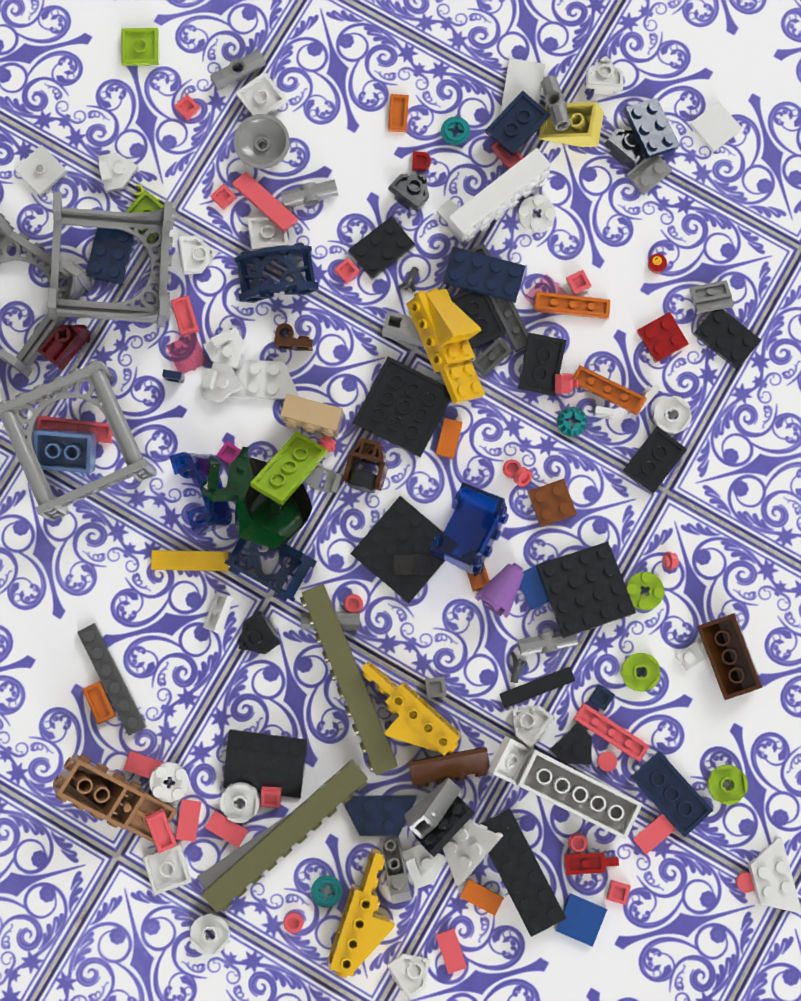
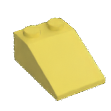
M597 102L566 103V109L571 121L567 129L563 131L556 130L551 114L549 119L540 128V140L578 147H598L604 112ZM545 104L544 109L550 113L548 106Z

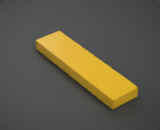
M152 550L151 570L229 571V565L225 564V561L229 558V552Z

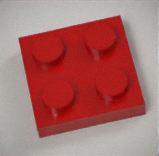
M670 312L636 331L655 363L689 345Z

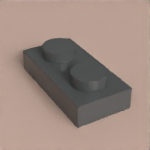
M498 338L472 364L485 378L512 353V350Z

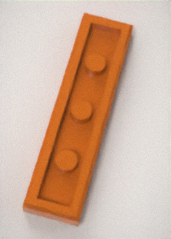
M536 291L534 311L609 319L610 300Z
M579 365L572 379L578 380V387L635 415L639 414L647 400L646 397Z

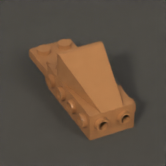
M74 753L72 757L65 761L64 770L53 781L55 796L63 802L69 801L73 803V806L81 811L84 809L89 811L90 815L99 820L103 818L114 828L127 829L153 842L144 817L163 809L170 823L177 812L175 807L141 789L142 785L134 780L131 783L126 781V777L121 773L108 770L109 768L98 762L97 765L92 763V759L81 753L79 756Z

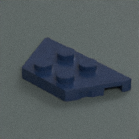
M417 795L352 796L344 806L359 836H399L406 822L404 814L413 807Z

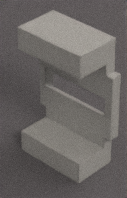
M319 466V468L315 467L304 480V484L310 485L316 490L337 494L343 475L336 474L335 471ZM325 470L328 471L324 487L321 489L318 487Z

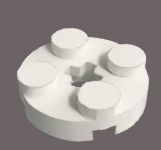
M540 194L526 198L521 203L518 211L519 223L526 231L531 233L547 231L553 225L556 216L553 203ZM533 211H540L541 218H534L532 216L534 214Z
M679 396L662 398L654 407L652 417L656 426L667 434L672 435L685 430L692 419L688 402ZM668 411H675L677 419H669Z
M174 762L160 764L151 772L149 777V788L152 794L163 802L169 803L182 799L189 786L187 772ZM168 777H172L171 779L174 781V784L170 787L164 784V780H168Z
M238 782L230 784L220 798L222 813L224 812L227 819L235 823L249 821V819L257 814L260 807V797L257 789L247 783ZM241 798L245 801V804L242 807H238L235 800Z
M214 913L202 915L191 926L190 940L197 952L205 955L217 954L229 942L231 934L229 925L220 915ZM213 929L215 931V938L212 939L210 937L207 939L205 937L207 935L205 930Z

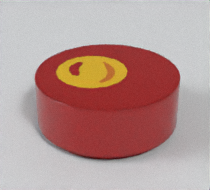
M662 254L652 255L647 264L649 270L656 274L663 272L667 266L665 256Z

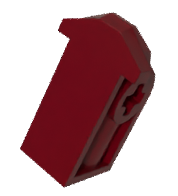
M79 324L59 326L38 352L63 371L86 342H90V331L85 325Z

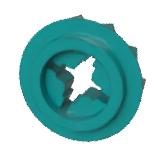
M450 117L441 126V136L446 143L452 146H461L470 136V126L461 117ZM457 125L458 131L461 133H457V136L454 137L453 132L450 131H453Z
M575 406L566 407L557 417V426L566 436H578L586 429L587 415H585L582 409ZM574 414V419L578 423H575L571 429L570 422L566 420L570 419Z
M322 875L314 881L311 887L312 899L320 907H333L342 897V885L337 878L331 875ZM330 883V890L335 893L328 894L325 900L324 892L318 889H325L327 884Z

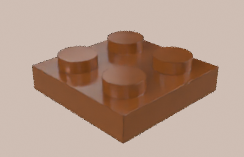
M564 478L527 492L540 528L577 515Z

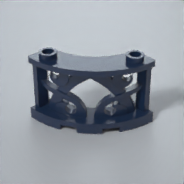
M296 243L294 245L241 252L240 256L234 258L235 262H237L241 293L239 294L240 302L256 303L272 298L274 293L284 292L285 295H308L318 290L319 286L318 282H315L310 252L312 251V246ZM294 256H303V267H296L301 261L300 259L295 260ZM272 260H277L290 269L282 274L280 283H274L270 276L262 274L263 270ZM254 262V266L249 267V270L255 273L248 275L246 264ZM305 271L306 281L304 280L301 272ZM291 275L290 278H292L293 281L287 282L286 277ZM259 279H265V280H267V281H268V284L265 285V286H262L261 284L263 283V280H259ZM249 280H252L251 289L249 286Z
M240 538L230 557L225 561V564L230 566L229 570L237 575L241 572L277 592L276 597L285 602L287 599L294 602L296 599L294 595L310 567L314 568L317 561L285 544L277 548L280 550L279 563L284 570L265 575L260 566L258 555L269 556L277 549L269 547L268 551L259 552L258 548L263 550L261 544L251 541L249 549L245 547L248 540ZM242 551L251 554V557L244 556L241 558L247 560V565L245 566L236 563ZM285 557H290L291 559L290 562L287 563L289 565L288 568L283 562ZM254 567V570L258 577L247 571L251 570ZM288 575L293 577L290 584L288 578L286 577ZM275 580H276V587H274L273 585H271V584H269V583H267V582H265V581H275ZM283 582L289 584L286 590L281 587Z

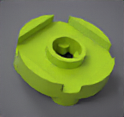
M639 572L633 575L626 584L627 591L636 609H654L662 602L665 595L662 581L650 572ZM641 586L649 588L648 596L640 594L642 591Z
M636 653L628 656L622 664L620 673L624 683L630 689L640 692L654 688L658 684L661 675L658 661L648 653ZM644 667L646 675L638 677L636 669Z
M720 765L710 772L707 787L714 800L725 805H733L740 802L747 793L748 780L746 775L733 765ZM726 779H728L729 782L733 783V785L729 787V790H726V787H723V783H725Z

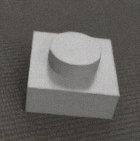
M445 677L425 679L427 698L447 696Z

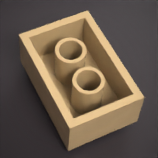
M286 394L280 416L283 423H286L285 426L296 429L298 426L304 428L305 432L315 434L316 431L322 433V436H329L333 439V436H339L344 413L343 408Z

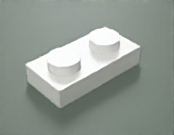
M655 383L653 387L648 385L642 392V395L647 400L640 412L661 389L658 384ZM631 412L629 413V416L633 419L638 416Z
M216 592L203 628L220 634L234 597Z
M701 638L674 655L685 672L708 658Z

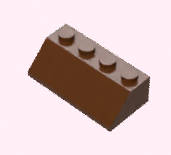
M736 613L697 626L724 700L763 688Z
M485 746L451 754L448 753L445 756L438 755L408 761L413 786L417 785V788L428 787L429 782L436 781L437 785L441 784L448 777L459 781L467 779V775L475 774V777L487 775L486 771L490 768L488 751Z

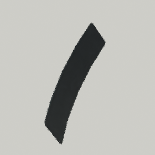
M567 667L502 692L499 696L504 708L572 683L575 681L571 668Z

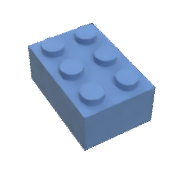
M45 428L34 430L33 448L43 470L92 473L95 471L97 433Z

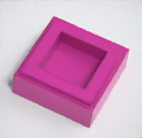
M226 440L216 457L230 466V463L240 454L241 449Z

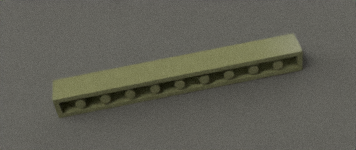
M324 583L303 591L300 601L303 608L307 607L310 615L307 618L311 627L314 625L318 633L314 635L318 644H323L325 649L322 652L325 662H330L332 669L329 670L333 681L337 680L340 687L337 688L340 698H345L347 706L344 708L348 717H353L355 724H352L355 735H360L362 742L359 744L363 754L367 753L370 760L367 761L370 771H375L377 776L398 767Z
M351 759L204 889L201 894L202 897L216 913L221 909L223 911L228 909L232 905L231 900L236 896L240 898L248 890L246 887L249 884H256L263 877L261 874L266 869L270 871L277 865V859L281 856L285 858L293 850L291 847L295 843L301 844L308 837L306 834L311 829L313 831L318 829L322 825L321 820L326 816L330 818L337 811L336 807L340 803L346 804L352 798L351 794L356 789L358 791L363 789L367 785V775Z

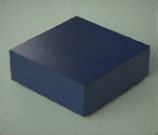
M163 369L162 376L166 381L184 383L185 376L182 372Z
M598 684L588 701L605 711L615 694Z

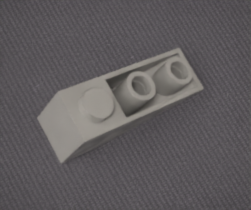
M392 311L387 312L382 332L383 337L424 347L411 317Z
M449 777L446 778L404 814L409 829L419 838L425 837L438 825L460 793L461 788Z
M399 836L381 839V851L385 859L384 866L392 903L412 900Z

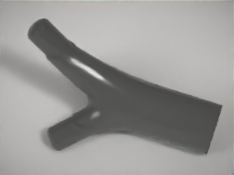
M417 267L411 268L407 279L398 286L399 289L404 287V290H408L411 286L412 292L416 291L414 281L419 271Z
M511 652L513 672L510 682L518 683L520 672L527 664V661L521 663V658L517 660L515 653Z

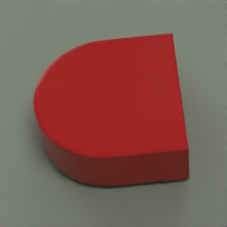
M413 151L412 171L424 172L428 170L431 166L430 156L426 152Z

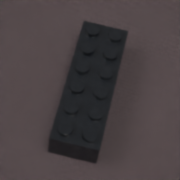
M508 808L479 823V825L482 824L488 827L487 830L494 833L499 832L503 835L488 854L530 937L567 919L511 809Z

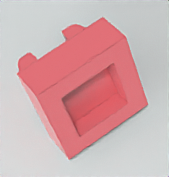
M572 373L555 374V393H570L573 387L578 388V380L572 379Z

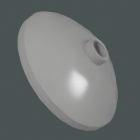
M257 114L246 118L240 123L234 135L236 154L243 163L256 169H267L279 164L287 155L290 146L289 133L285 125L276 117L267 114ZM265 144L266 147L260 148V145Z

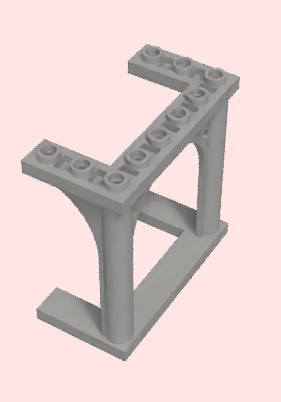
M53 192L52 259L47 306L49 319L57 320V316L157 323V327H165V323L169 322L171 314L170 292H167V285H171V274H168V266H172V255L168 254L169 248H172L173 237H169V232L173 230L176 208H172V202L164 201L163 208L152 212L125 213L66 208L62 206V192ZM62 225L118 229L128 232L139 239L145 246L151 261V274L144 289L135 297L117 303L58 299ZM144 229L147 230V231L144 233V235H140V234L138 233V230H141V231H143V232H144ZM150 234H158L159 239L153 244L147 243L146 239ZM161 244V246L157 249L158 254H154L153 248H156ZM158 267L159 270L154 271L153 268ZM153 283L157 285L155 286L156 291L151 289ZM146 293L152 294L156 299V303L153 305L148 304L144 300V295ZM137 300H140L141 304L144 307H140V305H135V302Z
M0 213V252L2 250L4 255L0 259V264L9 261H23L33 264L46 275L50 283L52 252L50 254L44 251L45 248L39 243L35 242L33 244L29 241L30 238L22 232L16 233L14 231L15 228ZM10 244L16 246V254L14 256H10L7 253V248ZM21 248L25 254L27 252V255L25 257L20 255ZM67 260L64 264L60 262L59 279H67L68 284L65 287L58 288V292L64 293L58 299L79 300L85 290L90 292L94 287L87 273L76 262L72 264ZM47 312L18 355L15 357L2 348L0 349V359L26 377H29L32 373L29 368L40 354L38 350L66 317L57 316V320L49 319Z
M101 360L91 361L82 369H73L64 377H55L46 385H37L28 393L22 392L10 401L4 400L0 402V419L37 501L38 506L35 507L37 513L50 521H55L70 514L66 506L128 478L134 477L141 482L157 475L155 468L142 457L110 382L115 380V378ZM88 381L90 383L89 391L86 394H81V384ZM75 386V391L69 393L68 389H72ZM96 389L97 392L95 394L98 396V398L92 399L91 395L94 393ZM65 398L83 399L97 406L104 414L127 466L55 498L33 448V427L40 413L50 404ZM39 402V403H40V406H39L38 408L34 409V408L31 406V405H37V403ZM23 409L31 410L33 416L28 419ZM20 422L28 424L29 427L24 430V425L21 426Z

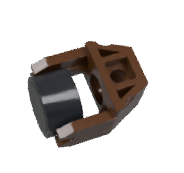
M361 438L355 445V448L348 454L343 481L355 490L375 493L376 490H382L388 471L385 449L380 442ZM359 461L377 465L379 469L378 474L355 469V465Z

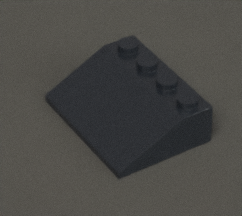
M229 729L223 788H227L230 784L242 782L255 787L258 793H261L262 786L281 787V796L301 798L309 739Z

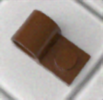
M282 323L276 328L274 339L276 349L313 351V339L307 336L295 338L291 325ZM283 331L290 332L287 338L280 336Z

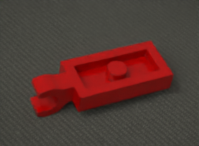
M604 852L564 854L566 875L606 873L605 867L619 866V858L617 856L605 858Z

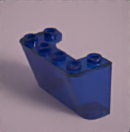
M180 452L169 456L174 474H180L185 479L196 477L205 506L186 511L192 531L197 535H201L228 526L232 521V513L228 501L211 502L202 493L203 481L208 480L210 468L208 459L210 455ZM220 475L217 484L219 490L224 488ZM199 512L202 513V514H200V515L197 516V518L195 519V522H194V520H193L194 515H195L196 513H199Z
M462 482L454 498L457 506L443 534L441 535L440 532H437L429 550L437 557L473 576H477L482 573L485 566L484 561L486 557H490L493 550L492 545L494 541L499 539L500 529L503 524L507 523L509 514L507 513L504 498Z

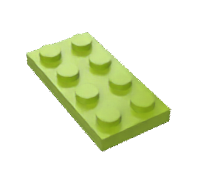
M296 431L251 481V487L283 506L327 455L328 449Z

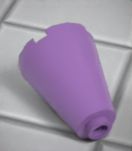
M516 563L512 565L507 564L474 598L478 602L482 599L484 601L483 606L497 615L502 616L503 614L504 618H507L524 576L523 568Z

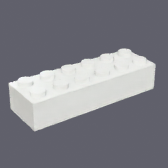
M538 148L533 150L452 213L448 219L449 231L461 245L465 242H471L476 237V233L480 230L482 232L485 231L494 219L497 221L502 218L508 208L513 209L516 207L521 198H527L533 193L535 187H541L548 181L551 168L550 162Z
M533 749L516 784L625 840L643 805L635 799Z

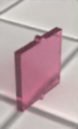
M546 274L524 298L534 309L536 291L569 294L559 286L560 283H556ZM540 312L545 318H547L551 314L546 312Z
M195 333L184 338L179 337V340L166 345L178 372L184 374L191 370L195 371L196 368L208 363Z

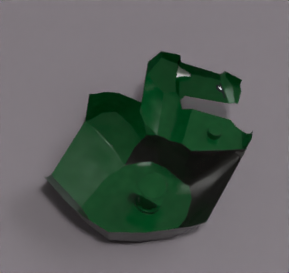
M242 447L240 454L230 463L226 487L219 490L217 484L221 464L219 460L210 455L208 459L210 463L208 480L203 481L202 493L211 502L237 501L235 507V527L239 538L277 549L294 537L307 522L313 508L303 483L283 506L251 487V481L268 462L248 457L249 447Z

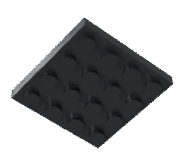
M388 356L358 411L353 424L421 458L451 401V397L446 385Z
M399 496L350 554L409 604L458 547V544L403 497Z
M608 541L536 565L563 638L636 613Z

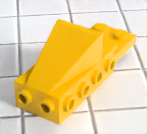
M434 288L428 292L419 291L415 293L414 298L406 303L434 373H441L453 405L483 397L485 392L471 362L475 355L468 341L482 331L481 328L451 301L447 289L438 290V288Z
M371 661L365 663L361 668L363 671L362 675L371 682L373 680L378 684L377 689L382 694L386 695L388 693L390 695L385 701L388 704L386 708L394 715L396 713L399 714L384 732L386 736L441 753L444 756L447 752L451 754L458 747L459 743L457 741L460 739L461 733L408 684L403 681L397 686Z
M376 848L371 849L360 886L353 883L351 885L327 959L329 969L336 971V975L347 978L348 975L353 977L357 968L395 926L391 917L377 913L380 900H378L374 890H376L379 878H377L378 870L382 871L385 859L381 851Z

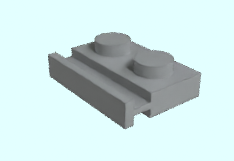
M655 156L648 159L645 158L627 173L626 177L632 181L631 183L644 196L672 172V169L661 157Z
M727 280L690 287L689 292L696 308V314L734 306V300H732Z

